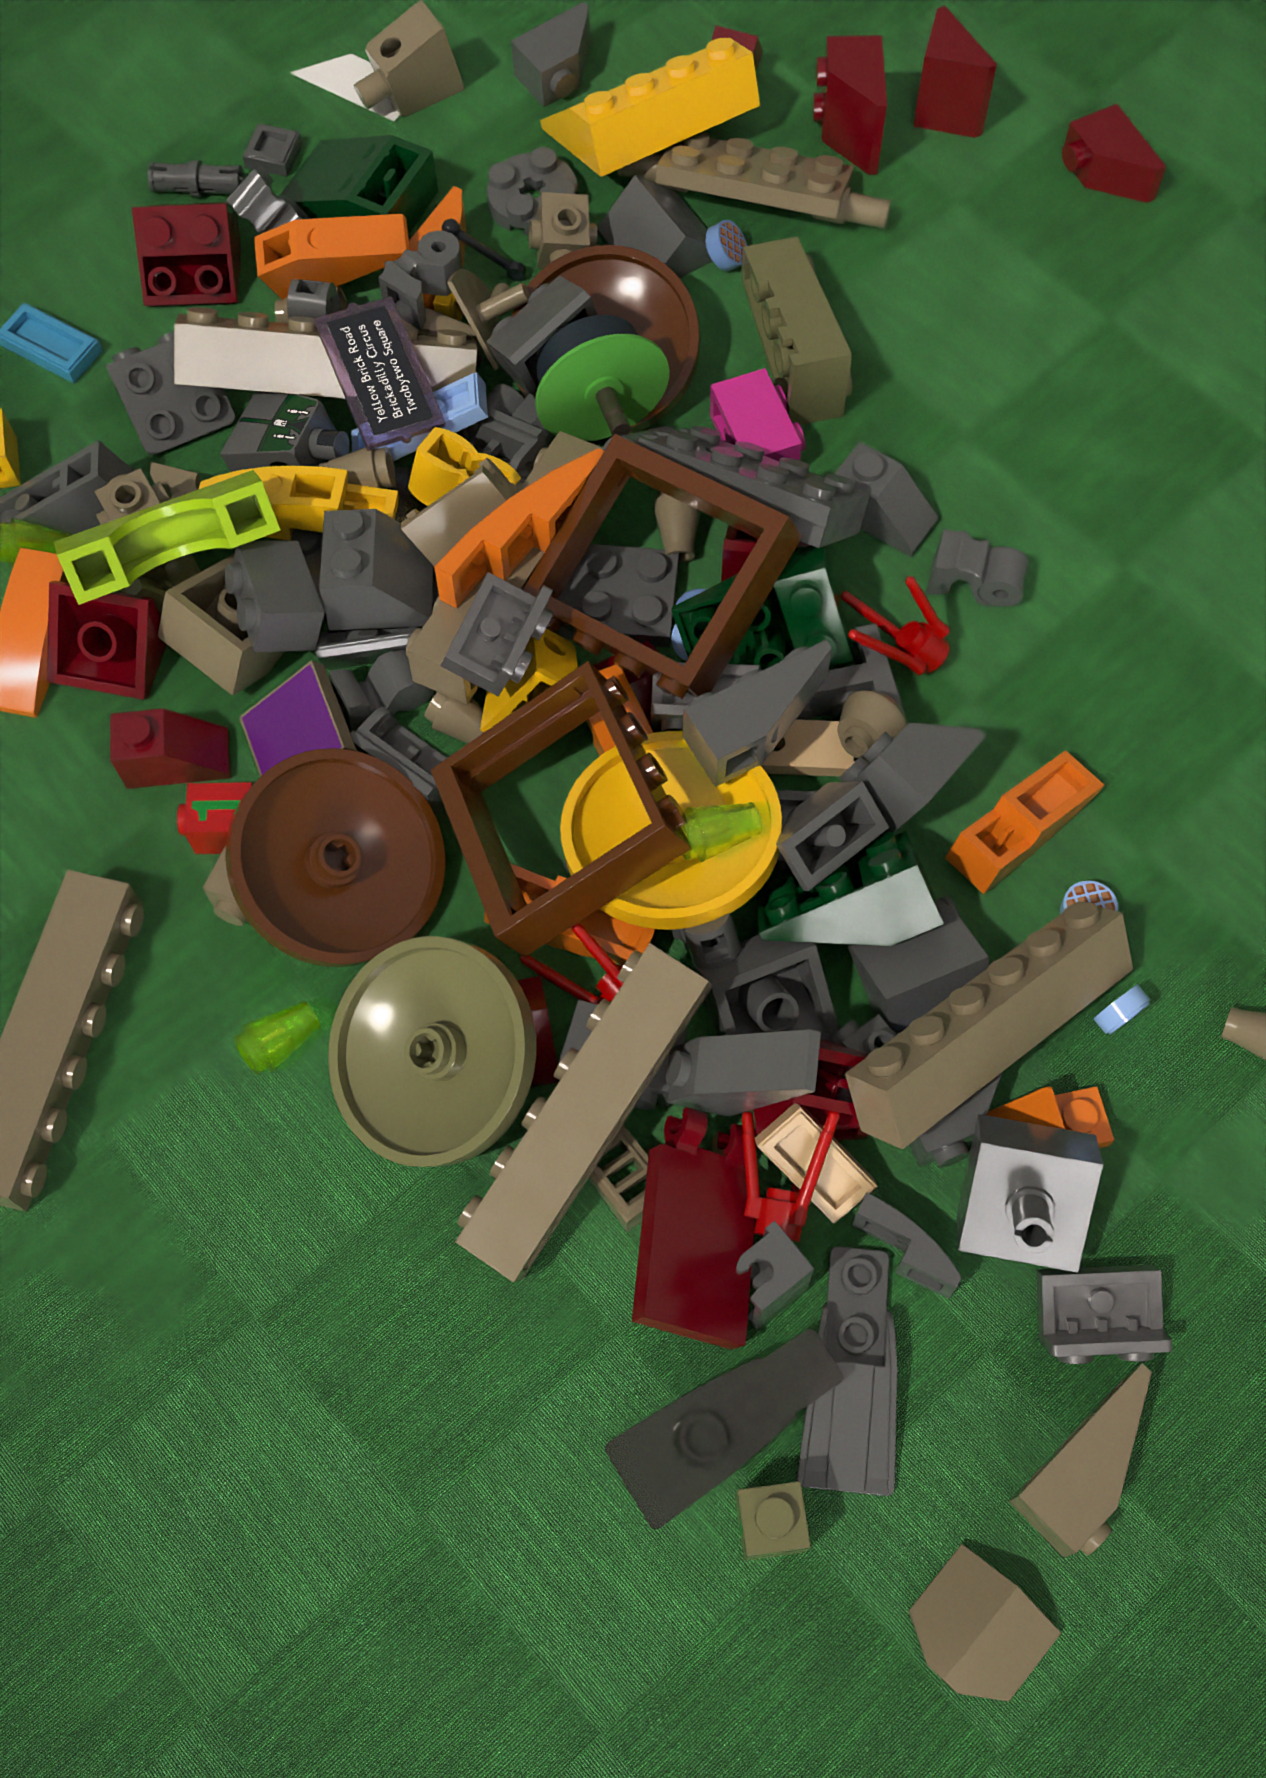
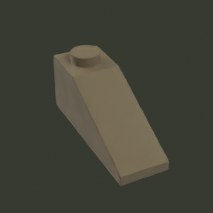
M1143 1363L1130 1371L1008 1501L1063 1558L1076 1554L1079 1550L1086 1556H1089L1104 1542L1113 1530L1105 1521L1119 1505L1152 1374Z

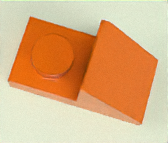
M1051 1086L1043 1087L987 1112V1116L1096 1135L1099 1148L1108 1147L1114 1141L1097 1086L1054 1095Z

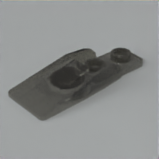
M807 1329L764 1359L758 1357L672 1402L606 1444L605 1451L652 1529H659L757 1458L798 1420L799 1416L797 1413L841 1384L844 1375L819 1335L814 1330Z

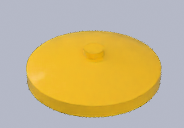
M683 731L647 734L648 740L642 745L646 753H651L656 758L667 776L668 781L662 784L666 795L670 794L686 815L688 823L682 829L690 843L691 849L599 909L618 920L644 928L674 930L702 925L740 908L762 888L770 877L780 854V850L776 845L782 831V813L778 794L771 779L760 765L715 787L683 739ZM616 746L595 759L582 772L569 791L564 803L560 825L561 843L571 876L652 823Z

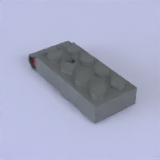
M664 426L620 435L635 444L789 516L803 536L800 540L801 542L822 548L856 535L860 531L870 494L854 489L855 481L836 474H826L825 478L808 472L810 466L805 462L792 458H780V461L764 456L765 449L748 442H736L735 445L720 440V432L703 426H692L691 429L685 427L681 428V431ZM612 438L605 443L603 451H605Z

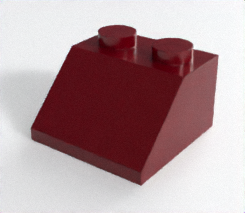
M882 35L827 36L825 57L816 58L815 82L816 87H821V92H813L812 121L820 122L821 141L866 174L877 175L887 111Z

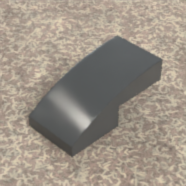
M866 1192L852 1227L904 1252L895 1271L896 1274L949 1299L958 1287L962 1277L949 1257L923 1229L907 1216Z

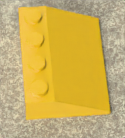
M731 38L712 40L704 49L689 55L671 58L667 61L666 65L648 73L635 74L617 87L588 95L583 102L540 120L541 128L600 177L605 176L760 106L753 52Z

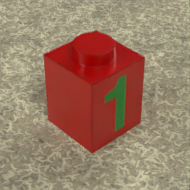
M252 782L187 783L186 803L179 804L177 809V827L179 834L185 835L195 855L222 853L226 846L231 819L241 799L253 785Z

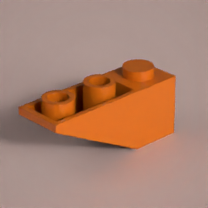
M403 214L298 219L254 237L257 276L281 299L288 297L289 287L293 279L334 283L335 287L384 268L386 261H396L402 256L404 250H410L407 222Z

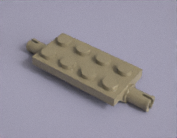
M704 131L669 146L666 151L662 152V155L654 153L618 169L619 177L633 178L636 175L669 187L674 191L687 193L688 190L808 213L812 214L814 219L839 224L847 221L885 229L891 206L890 199L852 193L850 185L854 166L843 164V161L837 157L828 155L817 158L798 155L796 150L788 147H775L770 150L755 147L751 141L742 138H731L727 141L709 138V134Z

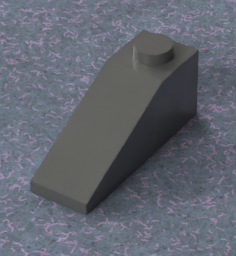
M97 440L0 497V546L68 537L101 525L96 514L103 511L104 508L94 491L106 486L114 477L129 474L134 470L100 440Z
M808 1029L699 1037L675 1046L665 1070V1079L667 1084H669L667 1103L729 1117L815 1092L821 1032Z

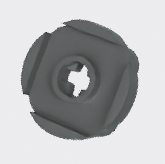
M539 147L531 153L515 155L503 162L495 163L488 171L487 198L489 211L493 219L502 228L509 231L510 225L516 228H523L524 235L529 234L530 219L536 218L541 192L578 194V184L574 172L564 161L557 159L556 153L547 147ZM537 190L540 191V196L533 198L532 195L524 193Z

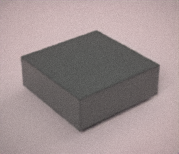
M258 123L242 156L245 168L254 169L261 164L268 173L288 177L303 144L300 132Z

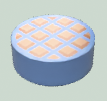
M727 219L709 227L705 241L708 254L713 263L723 271H731L741 266L743 247L747 246V243L739 227Z

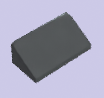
M421 626L321 632L316 646L317 658L321 664H324L326 670L375 663L380 655L387 652L406 650L411 634L415 629L421 628Z

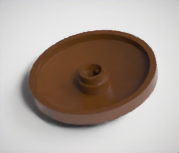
M597 245L582 248L563 255L548 264L527 285L530 296L539 286L545 283L550 284L560 275L584 289L591 296L597 315H613L627 320L635 327L639 336L648 338L662 349L670 370L666 391L654 409L641 421L631 426L630 433L639 432L658 422L684 396L693 380L699 362L701 349L699 321L692 298L683 282L666 264L643 251L618 245ZM528 302L515 308L512 317L523 309ZM518 385V387H519L520 391L522 392L523 396L526 398L528 395H527V394L525 393V391Z
M337 748L316 749L293 755L277 763L258 778L245 793L234 812L227 833L225 854L227 876L235 901L244 917L260 936L272 946L293 958L310 964L326 967H348L368 963L385 949L413 938L430 918L442 891L445 876L444 841L440 826L428 801L400 771L388 763L362 752Z

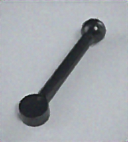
M447 219L443 222L442 231L452 233L457 239L507 270V276L511 280L522 281L525 278L526 266L518 261L510 262L461 230L456 220Z

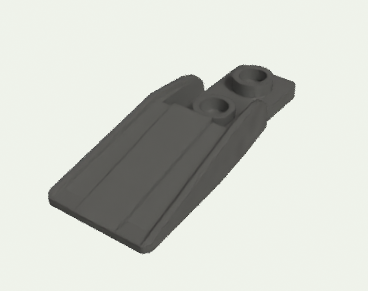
M834 1247L831 1250L827 1304H823L806 1392L797 1471V1482L801 1481V1487L878 1496H890L894 1492L897 1353L892 1311L886 1310L889 1256L884 1251L848 1247Z

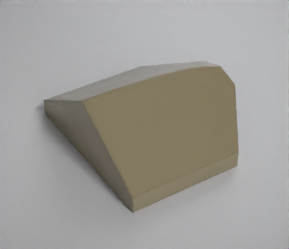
M963 1544L956 1549L908 1610L926 1664L957 1694L1009 1702L1061 1634L1016 1584Z

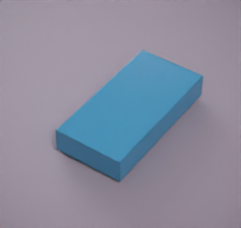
M25 302L0 328V346L73 384L76 383L103 351L97 339Z

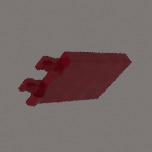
M686 1107L683 1109L682 1119L672 1115L666 1118L664 1125L665 1144H660L649 1150L632 1322L733 1350L746 1346L751 1266L749 1271L738 1274L736 1268L743 1253L753 1246L755 1218L743 1216L747 1199L742 1137L743 1127L735 1123L731 1125L730 1135L719 1131L714 1133L711 1146L712 1152L699 1148L698 1146L707 1130V1114Z

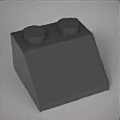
M559 275L550 284L545 283L539 286L529 297L528 304L514 317L509 316L501 320L493 329L491 337L486 343L495 360L527 395L530 393L535 398L540 384L536 373V365L544 345L563 327L576 320L597 315L591 296L584 289Z
M377 509L324 511L319 590L329 631L424 626L432 615L434 591L433 564L401 530V523Z
M908 723L894 738L885 731L840 776L839 780L841 782L863 781L889 826L883 833H894L935 796L986 735L979 728Z
M757 935L740 942L741 948L738 957L725 966L715 969H700L692 962L694 971L708 980L713 986L704 999V1004L718 1036L811 1029L821 1032L820 1039L827 1041L839 1031L815 943L762 940L761 936Z

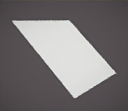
M348 54L290 73L366 108L357 95L354 84L374 72L369 61L353 54ZM388 98L368 109L392 121H395L400 115Z

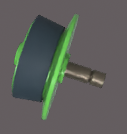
M594 315L576 320L555 333L544 345L538 356L536 373L540 384L535 397L536 413L543 427L554 436L561 431L584 441H594L614 436V434L619 436L629 434L631 426L646 417L665 393L670 373L667 358L656 343L648 338L639 336L635 327L621 317Z

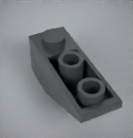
M827 640L810 648H797L790 652L783 661L765 670H752L744 674L736 684L717 693H704L694 699L688 707L684 708L683 739L715 787L764 763L827 678L832 647Z

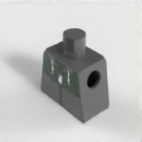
M255 391L220 455L230 472L268 466L319 467V464L324 463L325 460H332L348 454L349 438L346 432L335 429L323 404L319 400L298 394Z

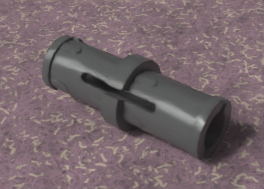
M190 160L188 164L150 161L147 171L148 185L151 192L189 193L192 198H202L203 194L231 195L245 179L241 165L203 164L201 160Z

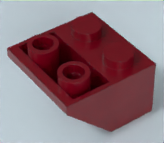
M228 202L160 204L131 207L144 306L238 302L241 243L238 215Z

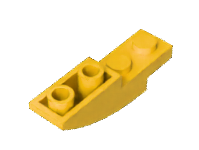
M268 466L243 469L201 481L199 489L254 470L263 482L281 530L265 537L291 541L293 529L323 533L324 511L377 509L395 520L398 508V491L348 484V470L328 467Z

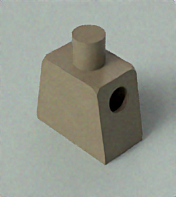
M422 0L415 3L367 43L365 51L374 72L354 84L357 95L367 109L388 98L400 116L405 117L465 89L445 30Z

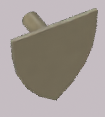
M459 269L450 276L447 284L493 369L496 370L500 364L495 360L486 341L491 337L493 329L500 322L499 316L527 303L530 293L523 282L512 288L505 283H499L491 292L478 276L469 270Z

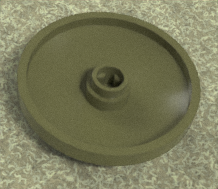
M439 936L411 938L399 942L376 955L358 972L346 989L335 1013L329 1039L328 1064L333 1094L344 1120L353 1133L364 1145L385 1159L414 1167H443L462 1163L476 1157L496 1143L509 1129L521 1111L534 1075L536 1032L532 1012L521 986L509 969L495 956L474 944Z

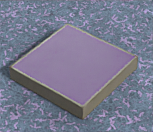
M313 660L239 717L260 777L277 763L305 751L327 748L357 751L325 666Z

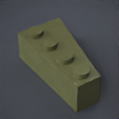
M798 236L744 246L741 281L774 386L780 385L784 391L787 401V414L791 422H798L800 425L843 417L846 396L852 395V378L850 374L852 353L815 275L811 255H806Z

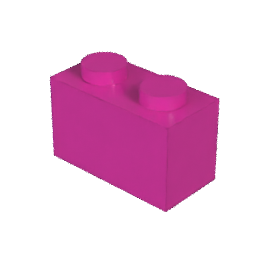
M766 368L711 384L710 417L716 430L721 433L720 439L733 445L736 442H748L765 449L764 456L780 461V458L800 460L801 452L806 449L803 430L798 422H791L787 414V401L784 391L780 385H773Z

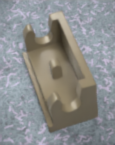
M489 458L479 463L480 467L474 471L471 477L421 512L413 509L406 514L408 518L401 522V530L433 566L469 530L519 492L517 487L510 483Z

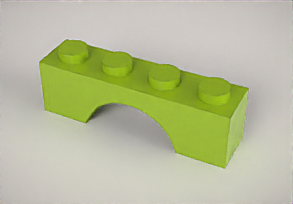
M251 470L54 541V546L78 605L129 587L144 573L176 558L209 549H232L281 530L263 482L255 471Z

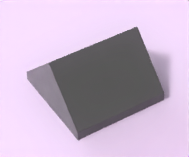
M634 175L597 227V235L605 245L625 246L643 251L666 264L679 278L712 262L706 248V227L676 191Z
M951 905L939 908L943 925L896 945H848L874 1015L877 1016L879 1014L896 1033L902 1032L912 1021L925 1015L948 998L954 990L963 987L989 966V956Z

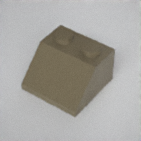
M235 554L165 591L158 638L232 696L266 676L285 652H254L247 631L240 630L237 620L238 604L235 595L227 592L225 584L226 564L233 562Z

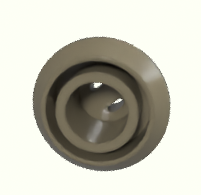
M861 690L852 693L845 700L837 731L845 751L851 756L858 758L885 731L894 738L907 725V720L902 708L888 695L879 691Z

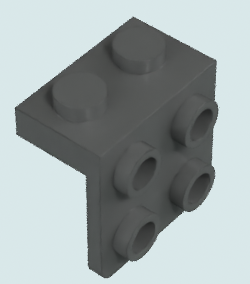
M174 331L157 339L158 345L140 351L139 347H133L119 352L112 357L114 362L106 365L111 382L116 392L119 393L144 450L153 456L231 425L235 419V413L223 388L174 384Z

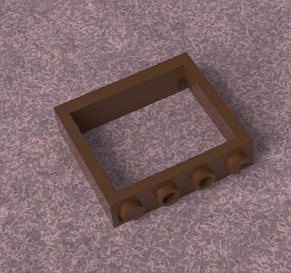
M614 434L523 588V591L536 597L543 585L553 590L545 606L554 612L546 627L548 630L557 634L560 627H563L574 633L571 640L588 652L598 656L603 648L616 655L613 663L635 677L641 678L644 671L659 678L656 686L673 697L676 696L683 700L687 693L697 698L713 690L803 536L789 516ZM629 477L758 539L684 666L557 600Z
M589 661L431 769L493 933L497 939L524 957L691 849L690 843L682 829L688 823L686 815L677 801L670 794L666 795L662 784L668 781L667 776L656 758L651 753H646L642 745L648 740L642 725L632 713H627L623 704L629 701L625 689L614 675L607 680ZM600 712L652 823L527 905L481 792Z

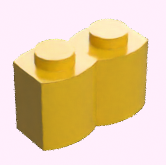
M434 427L417 447L408 489L416 499L429 506L471 477L474 471L480 467L479 463L486 458H489L510 483H513L515 486L520 482L521 477L514 468L503 460L489 454L478 453L474 446L462 436L443 428Z

